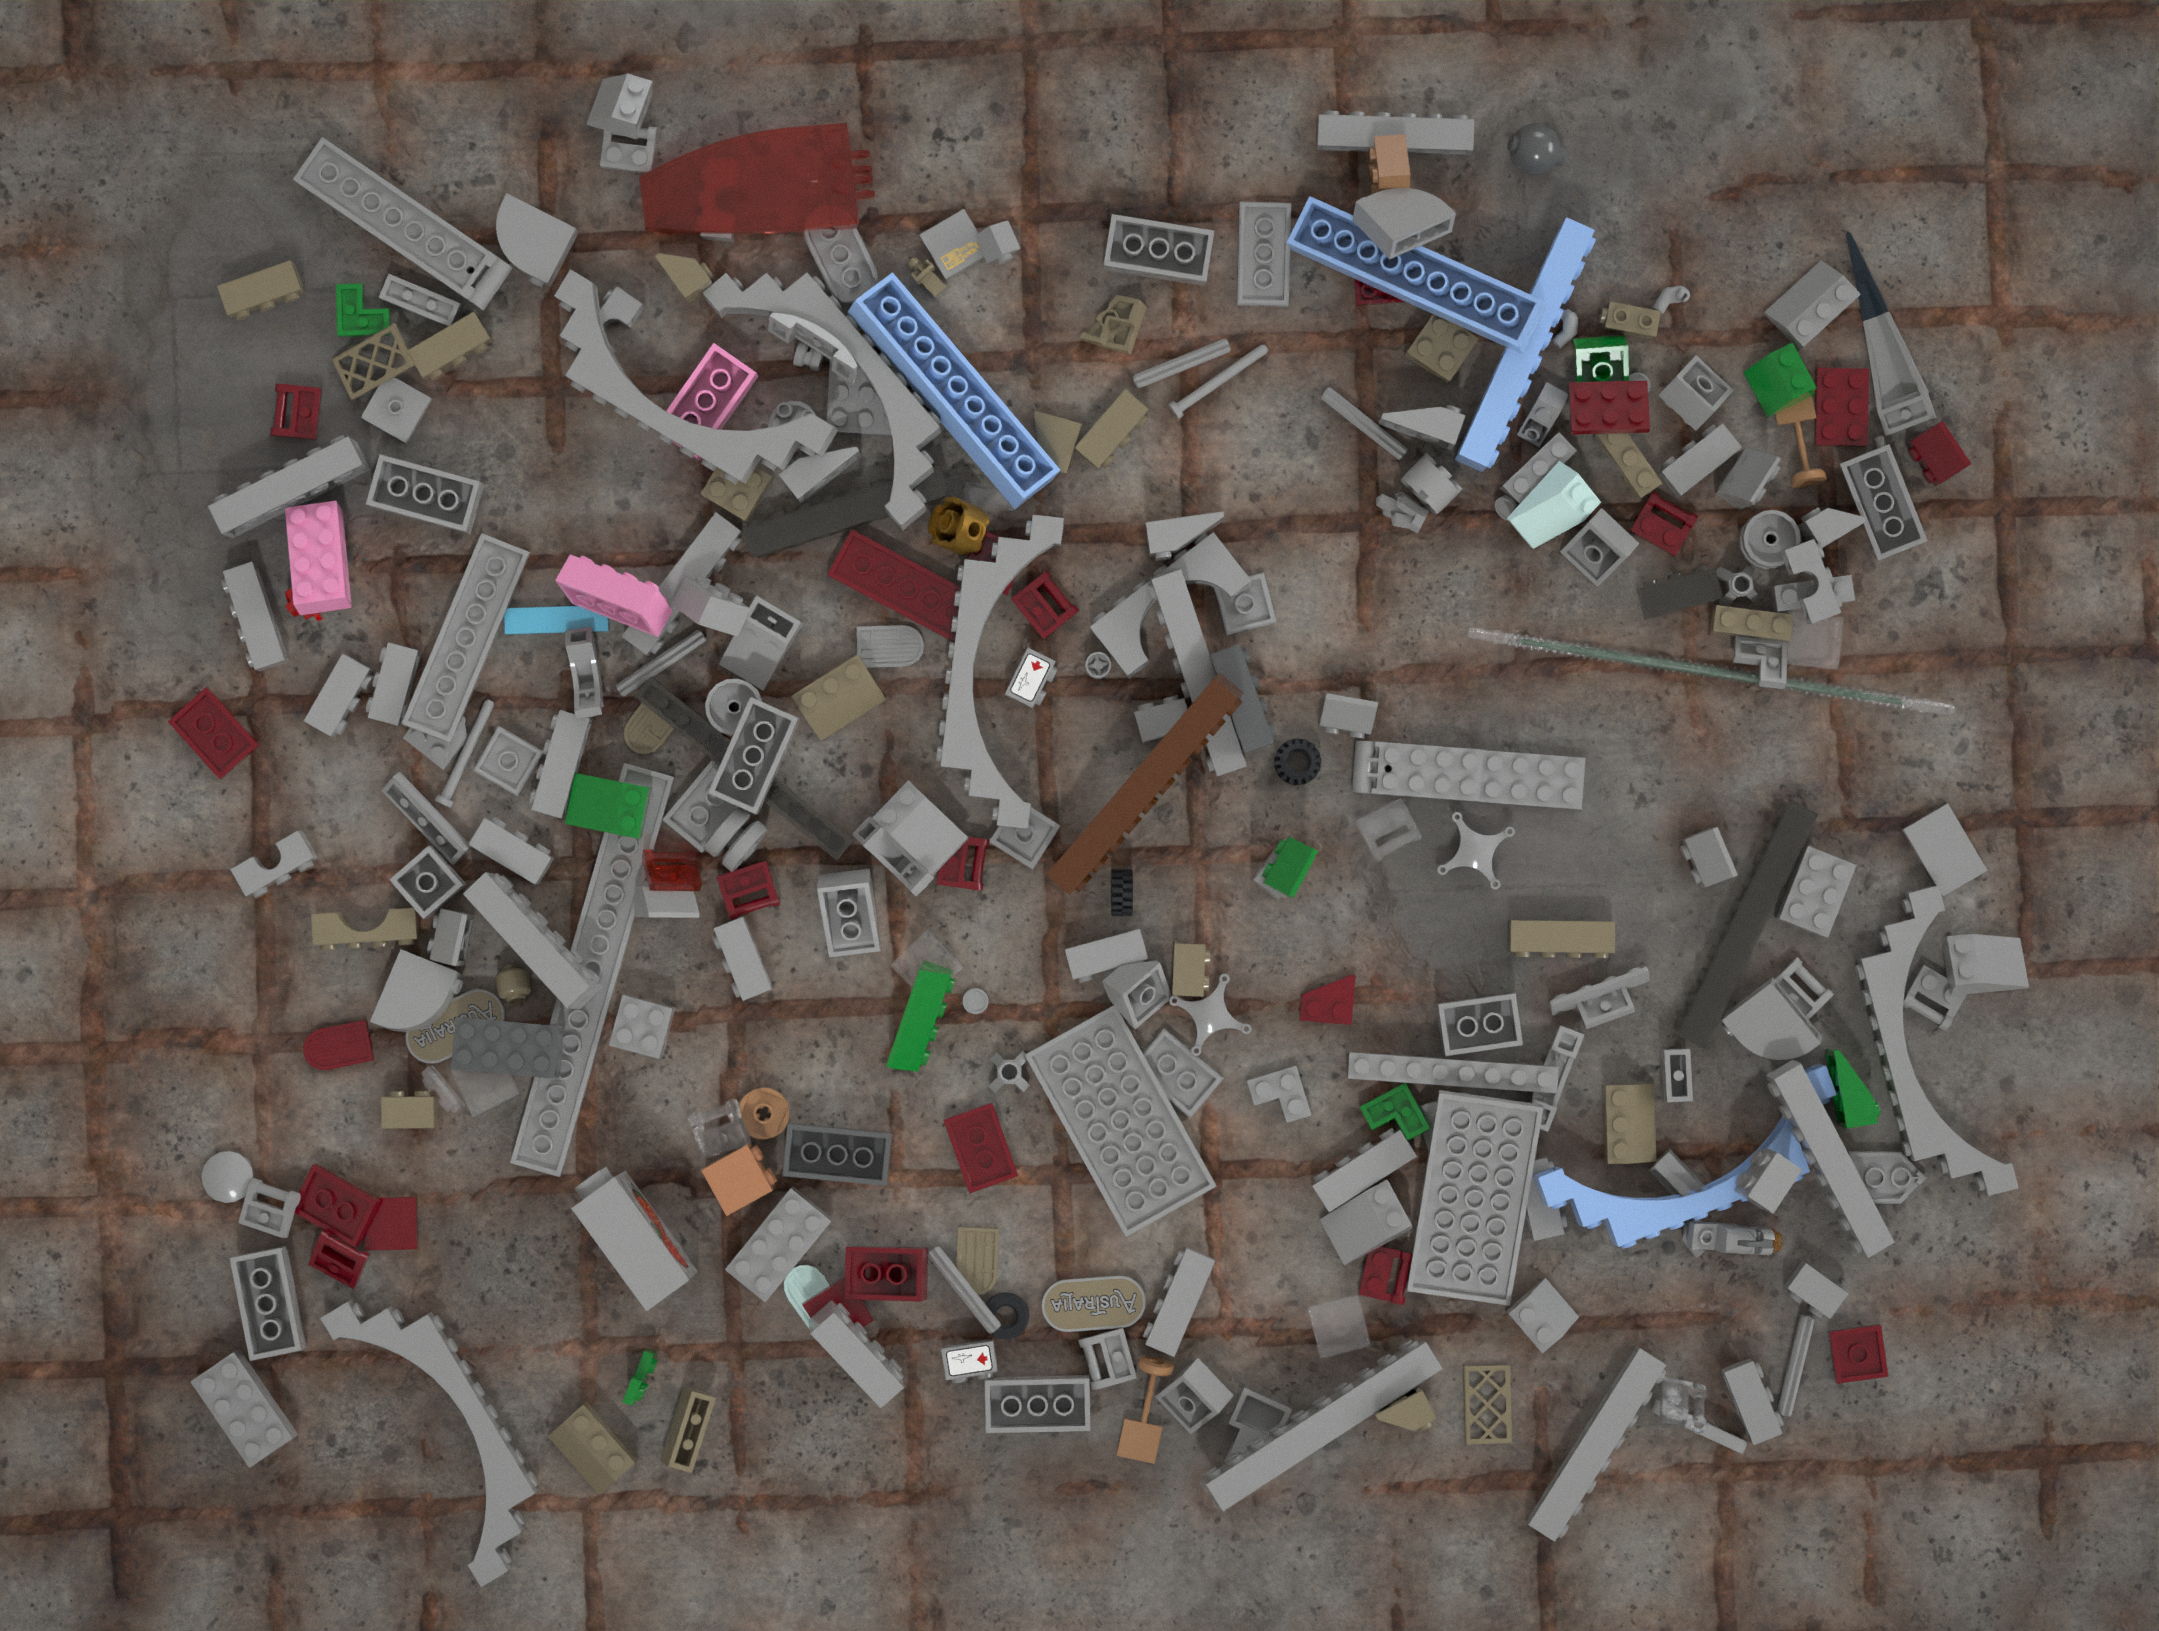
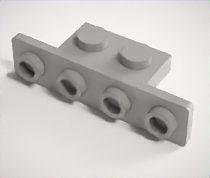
M1647 967L1633 968L1624 975L1608 977L1601 983L1593 986L1585 985L1571 994H1560L1549 1002L1550 1011L1554 1016L1577 1008L1586 1029L1634 1013L1635 1008L1627 989L1649 982V970Z

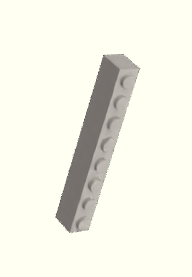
M1180 568L1151 577L1152 584L1147 585L1151 599H1157L1160 609L1156 610L1160 625L1164 623L1166 625L1168 633L1164 634L1168 649H1174L1176 658L1172 659L1176 673H1182L1184 683L1180 684L1185 698L1190 697L1193 704L1216 677V673ZM1227 714L1223 717L1226 722L1214 736L1211 734L1206 736L1209 740L1206 744L1209 756L1205 757L1209 771H1214L1217 776L1247 766L1231 717Z
M1349 1052L1347 1078L1557 1093L1559 1067Z
M1791 1060L1767 1074L1766 1076L1770 1082L1767 1084L1768 1089L1773 1097H1778L1781 1103L1779 1110L1786 1120H1790L1793 1126L1791 1133L1798 1143H1802L1805 1149L1802 1152L1803 1156L1810 1165L1813 1164L1817 1172L1814 1176L1819 1185L1825 1187L1828 1193L1826 1199L1832 1209L1837 1210L1840 1216L1837 1220L1845 1232L1848 1231L1852 1238L1849 1240V1243L1855 1253H1860L1869 1258L1895 1243L1802 1064Z
M1635 1347L1527 1518L1526 1522L1529 1526L1554 1542L1558 1537L1562 1538L1569 1528V1525L1566 1523L1572 1515L1576 1516L1582 1508L1583 1503L1580 1501L1585 1493L1590 1494L1597 1483L1594 1479L1599 1471L1604 1472L1611 1461L1608 1458L1613 1449L1618 1450L1623 1443L1625 1437L1622 1435L1626 1428H1631L1637 1421L1639 1415L1636 1413L1640 1406H1645L1649 1402L1653 1394L1650 1390L1655 1382L1659 1384L1664 1378L1666 1364L1640 1347Z

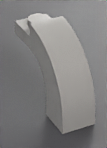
M591 627L566 630L565 644L572 672L576 719L602 715V707H604L603 690Z
M871 816L852 834L915 896L924 890L934 879Z

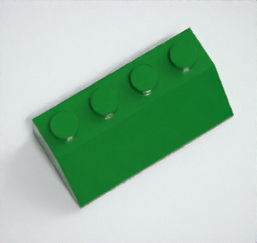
M925 960L923 961L886 1067L918 1072L921 1065L926 1066L930 1056V1051L926 1050L929 1041H935L939 1027L935 1026L937 1017H943L947 1006L943 999L946 993L951 994L956 980L951 978L953 970Z

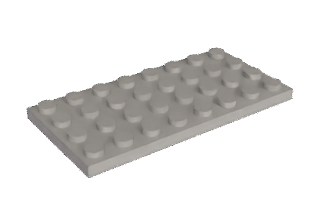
M1114 1005L1025 1054L1027 1061L1126 1237L1217 1187L1121 1013Z
M1439 1090L1407 1291L1510 1306L1543 1105Z

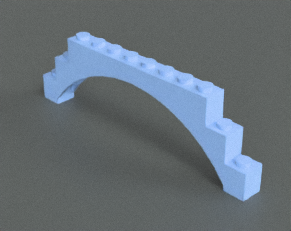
M1817 1064L1804 1069L1821 1103L1826 1104L1830 1102V1097L1837 1094L1826 1065ZM1782 1115L1771 1134L1756 1151L1766 1148L1778 1152L1802 1169V1172L1796 1179V1181L1804 1178L1803 1174L1810 1172L1803 1156L1800 1143L1796 1141L1791 1133L1793 1126L1790 1120H1786ZM1755 1152L1723 1177L1700 1188V1192L1696 1193L1695 1190L1688 1192L1690 1195L1683 1197L1680 1194L1650 1198L1612 1195L1581 1185L1565 1176L1563 1169L1558 1166L1532 1176L1543 1205L1547 1207L1552 1206V1209L1565 1206L1567 1204L1566 1200H1569L1578 1225L1591 1229L1601 1225V1220H1604L1612 1244L1618 1247L1621 1246L1624 1249L1637 1244L1636 1240L1640 1238L1651 1239L1661 1234V1230L1668 1227L1670 1230L1680 1228L1685 1225L1684 1221L1691 1218L1693 1220L1705 1218L1711 1210L1717 1209V1211L1728 1209L1732 1207V1202L1739 1199L1742 1202L1748 1201L1734 1190L1737 1187L1736 1181L1743 1172H1747L1751 1166L1750 1160Z

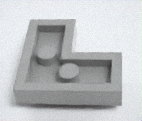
M1735 636L1733 662L1759 665L1760 687L1785 689L1787 680V642Z
M1296 1065L1246 1080L1254 1106L1279 1098L1286 1123L1311 1116Z

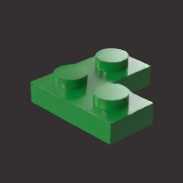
M362 283L336 284L338 337L373 336L390 326V309H364V285Z
M1406 1083L1360 1106V1110L1372 1131L1394 1119L1407 1141L1430 1130Z
M648 1348L644 1350L636 1373L632 1377L622 1401L623 1403L633 1406L636 1401L640 1402L643 1399L649 1385L645 1383L648 1373L653 1374L658 1362L654 1358L656 1351Z

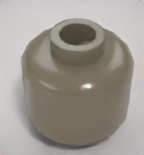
M517 964L503 966V971H500L495 977L499 998L505 1000L507 1004H517L526 1001L527 996L531 993L528 971L518 967Z

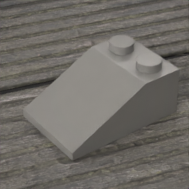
M1446 405V408L1433 407L1383 413L1378 425L1451 451L1456 444L1466 415L1460 414L1461 409Z
M855 446L827 452L822 457L819 455L799 458L795 462L791 459L785 470H782L778 475L802 504L862 457V455Z
M1224 512L1146 522L1145 530L1149 558L1155 557V561L1170 560L1171 555L1178 553L1223 522Z
M909 780L873 817L890 836L932 875L969 839Z
M870 868L818 875L817 892L829 957L881 951Z
M1980 934L1946 937L1942 950L1950 996L2029 988L2020 938Z
M1388 1180L1361 1193L1320 1219L1344 1266L1413 1229Z

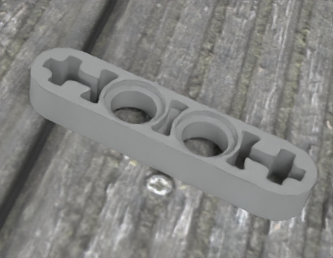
M1656 1399L1651 1412L1741 1454L1744 1453L1748 1441Z

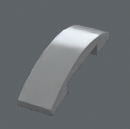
M774 312L769 315L768 331L788 344L794 338H797L832 361V372L851 384L855 382L857 364L846 347L832 334L818 325L796 316Z
M1559 1026L1543 1063L1545 1066L1559 1067L1557 1093L1533 1092L1529 1102L1543 1105L1540 1129L1547 1132L1557 1110L1556 1106L1572 1063L1576 1059L1584 1034L1563 1026Z

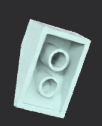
M1559 461L1507 519L1528 545L1534 549L1582 523L1601 501L1577 472Z

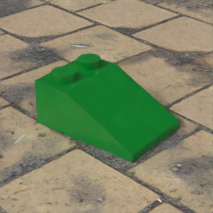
M1625 335L1573 339L1575 382L1629 381L1628 343Z
M575 773L565 824L642 839L652 788Z
M1825 1049L1828 1072L1837 1094L1833 1096L1837 1126L1853 1128L1878 1124L1877 1117L1881 1115L1878 1101L1874 1102V1097L1840 1050Z

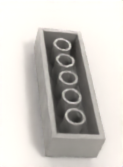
M344 435L331 440V445L324 449L317 447L306 453L308 457L300 461L293 459L283 464L284 469L276 473L274 470L262 474L260 476L261 480L253 484L251 482L244 483L236 488L237 492L229 496L226 493L214 498V503L209 505L208 508L221 534L233 539L285 513V508L299 506L370 471L371 469L358 442L349 436L346 438Z
M485 872L463 893L464 896L566 1008L581 1009L603 988L598 983L600 978L591 969L586 970L581 964L582 958L574 950L569 951L563 945L566 941L558 932L554 931L552 933L546 926L548 921L539 912L535 914L529 907L531 902L523 894L520 893L518 895L512 889L514 884L506 875L503 874L501 876L497 873Z

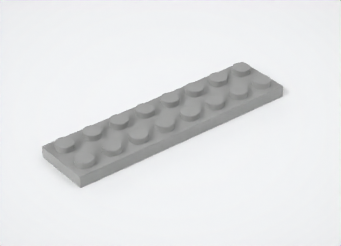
M481 533L404 716L402 725L444 742L452 743L526 566L530 552Z

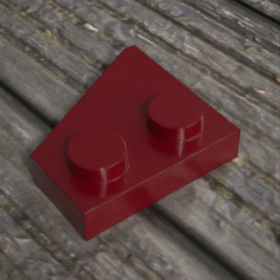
M1349 975L1301 994L1299 1020L1352 1025L1356 975Z

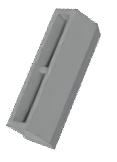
M1670 1148L1648 1169L1671 1195L1680 1194L1682 1197L1690 1195L1689 1191L1695 1190L1697 1193L1701 1191L1700 1188L1705 1186Z

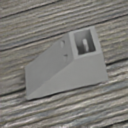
M1749 448L1743 449L1718 487L1715 495L1740 511L1747 506L1750 508L1752 504L1755 505L1756 502H1759L1767 489L1763 486L1769 483L1770 480H1773L1781 467L1777 464L1781 458Z
M756 596L749 607L750 612L738 637L733 636L719 665L764 691L803 623Z

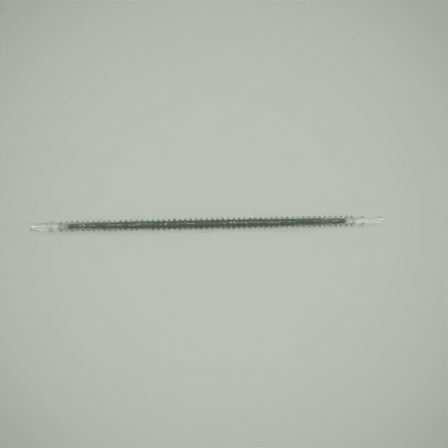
M1468 628L1467 638L1492 641V644L1496 645L1504 643L1508 644V647L1515 645L1516 648L1523 646L1524 650L1527 647H1530L1531 651L1537 648L1538 652H1541L1543 649L1545 653L1552 651L1553 654L1560 652L1561 656L1567 653L1568 657L1571 654H1574L1575 658L1581 655L1582 659L1589 657L1590 660L1597 658L1598 662L1604 659L1605 663L1608 660H1611L1612 664L1618 661L1620 665L1626 663L1627 666L1634 664V667L1641 665L1642 669L1648 666L1649 670L1655 667L1657 671L1662 668L1664 672H1667V670H1671V673L1678 671L1680 675L1682 672H1686L1687 676L1692 673L1694 677L1699 674L1701 678L1708 676V679L1715 677L1716 680L1723 678L1724 682L1730 679L1731 683L1737 680L1738 684L1745 682V685L1752 683L1753 686L1759 684L1758 671L1751 673L1750 669L1747 672H1744L1743 668L1737 671L1736 667L1730 670L1728 666H1725V668H1721V665L1714 667V664L1707 666L1706 662L1700 665L1698 661L1693 664L1691 660H1688V662H1684V659L1677 661V658L1669 660L1668 656L1662 659L1661 655L1655 658L1654 654H1651L1650 657L1647 656V653L1640 655L1639 652L1632 654L1631 650L1625 653L1624 649L1618 652L1617 648H1614L1613 651L1610 650V647L1603 649L1602 646L1595 648L1594 644L1588 647L1587 643L1584 646H1581L1580 642L1574 645L1572 641L1566 643L1565 640L1558 642V639L1551 641L1550 637L1547 640H1544L1543 636L1537 639L1535 635L1530 638L1528 634H1525V636H1521V633L1514 635L1512 631L1510 634L1496 629L1488 631ZM1787 676L1785 689H1782L1783 691L1790 689V692L1797 690L1798 694L1804 691L1805 695L1811 692L1812 696H1815L1816 693L1820 697H1823V695H1827V698L1834 696V699L1841 697L1842 701L1848 698L1850 702L1855 699L1857 703H1860V701H1864V704L1871 702V705L1878 703L1880 707L1886 704L1887 708L1892 705L1894 709H1897L1899 706L1901 710L1908 708L1909 711L1916 709L1921 711V713H1928V711L1947 715H1954L1955 705L1931 702L1927 698L1914 699V696L1907 698L1906 694L1900 697L1899 693L1893 696L1891 692L1886 695L1884 691L1877 693V690L1870 692L1869 689L1862 691L1861 687L1856 690L1854 686L1849 689L1847 685L1840 687V684L1833 686L1832 683L1825 685L1824 681L1818 684L1817 680L1811 683L1810 679L1803 681V678L1796 680L1795 677L1788 679Z

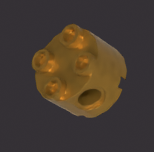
M947 497L943 499L946 502L942 506L937 504L929 518L928 533L932 535V543L958 555L977 553L982 546L981 541L990 521L989 516L981 508L959 498Z

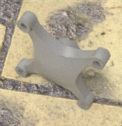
M1453 813L1451 819L1457 825L1460 834L1459 847L1455 856L1448 863L1437 867V873L1445 875L1449 870L1456 867H1471L1481 872L1487 878L1491 889H1499L1501 884L1493 874L1492 857L1498 844L1505 838L1512 837L1515 834L1514 828L1506 827L1504 831L1495 835H1482L1472 831L1465 825L1461 813ZM1455 815L1459 816L1458 820L1455 819Z
M1227 974L1220 975L1217 988L1212 994L1202 1000L1185 1001L1175 995L1169 999V1003L1172 1006H1179L1185 1009L1192 1016L1196 1024L1197 1038L1195 1045L1191 1048V1053L1194 1056L1201 1054V1047L1204 1041L1212 1033L1220 1029H1238L1244 1034H1249L1252 1030L1249 1024L1236 1021L1226 1009L1224 989L1230 980ZM1225 976V977L1227 978V980H1226V981H1223V980H1222V977ZM1173 998L1177 999L1176 1003L1172 1002ZM1247 1026L1249 1028L1248 1031H1244V1027ZM1195 1048L1199 1050L1198 1053H1194Z

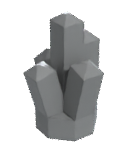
M1403 491L1397 493L1395 499L1384 494L1376 498V506L1382 508L1383 515L1391 518L1393 526L1407 528L1416 533L1419 532L1429 512L1428 508L1418 504Z

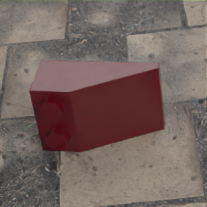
M846 1246L844 1299L914 1302L927 1300L928 1247Z

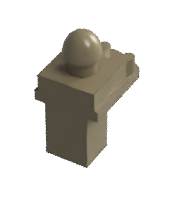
M917 258L909 259L908 266L914 271L911 276L918 286L922 284L934 298H937L946 289V286L933 273L935 271L934 265L928 259L923 265Z

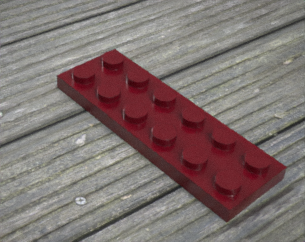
M851 529L827 575L955 643L956 632H951L953 616L958 617L959 607L954 606L956 591H961V587Z

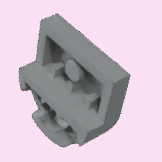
M463 716L451 744L411 728L403 739L444 770L449 766L458 751L465 745L468 738L465 726L466 720Z

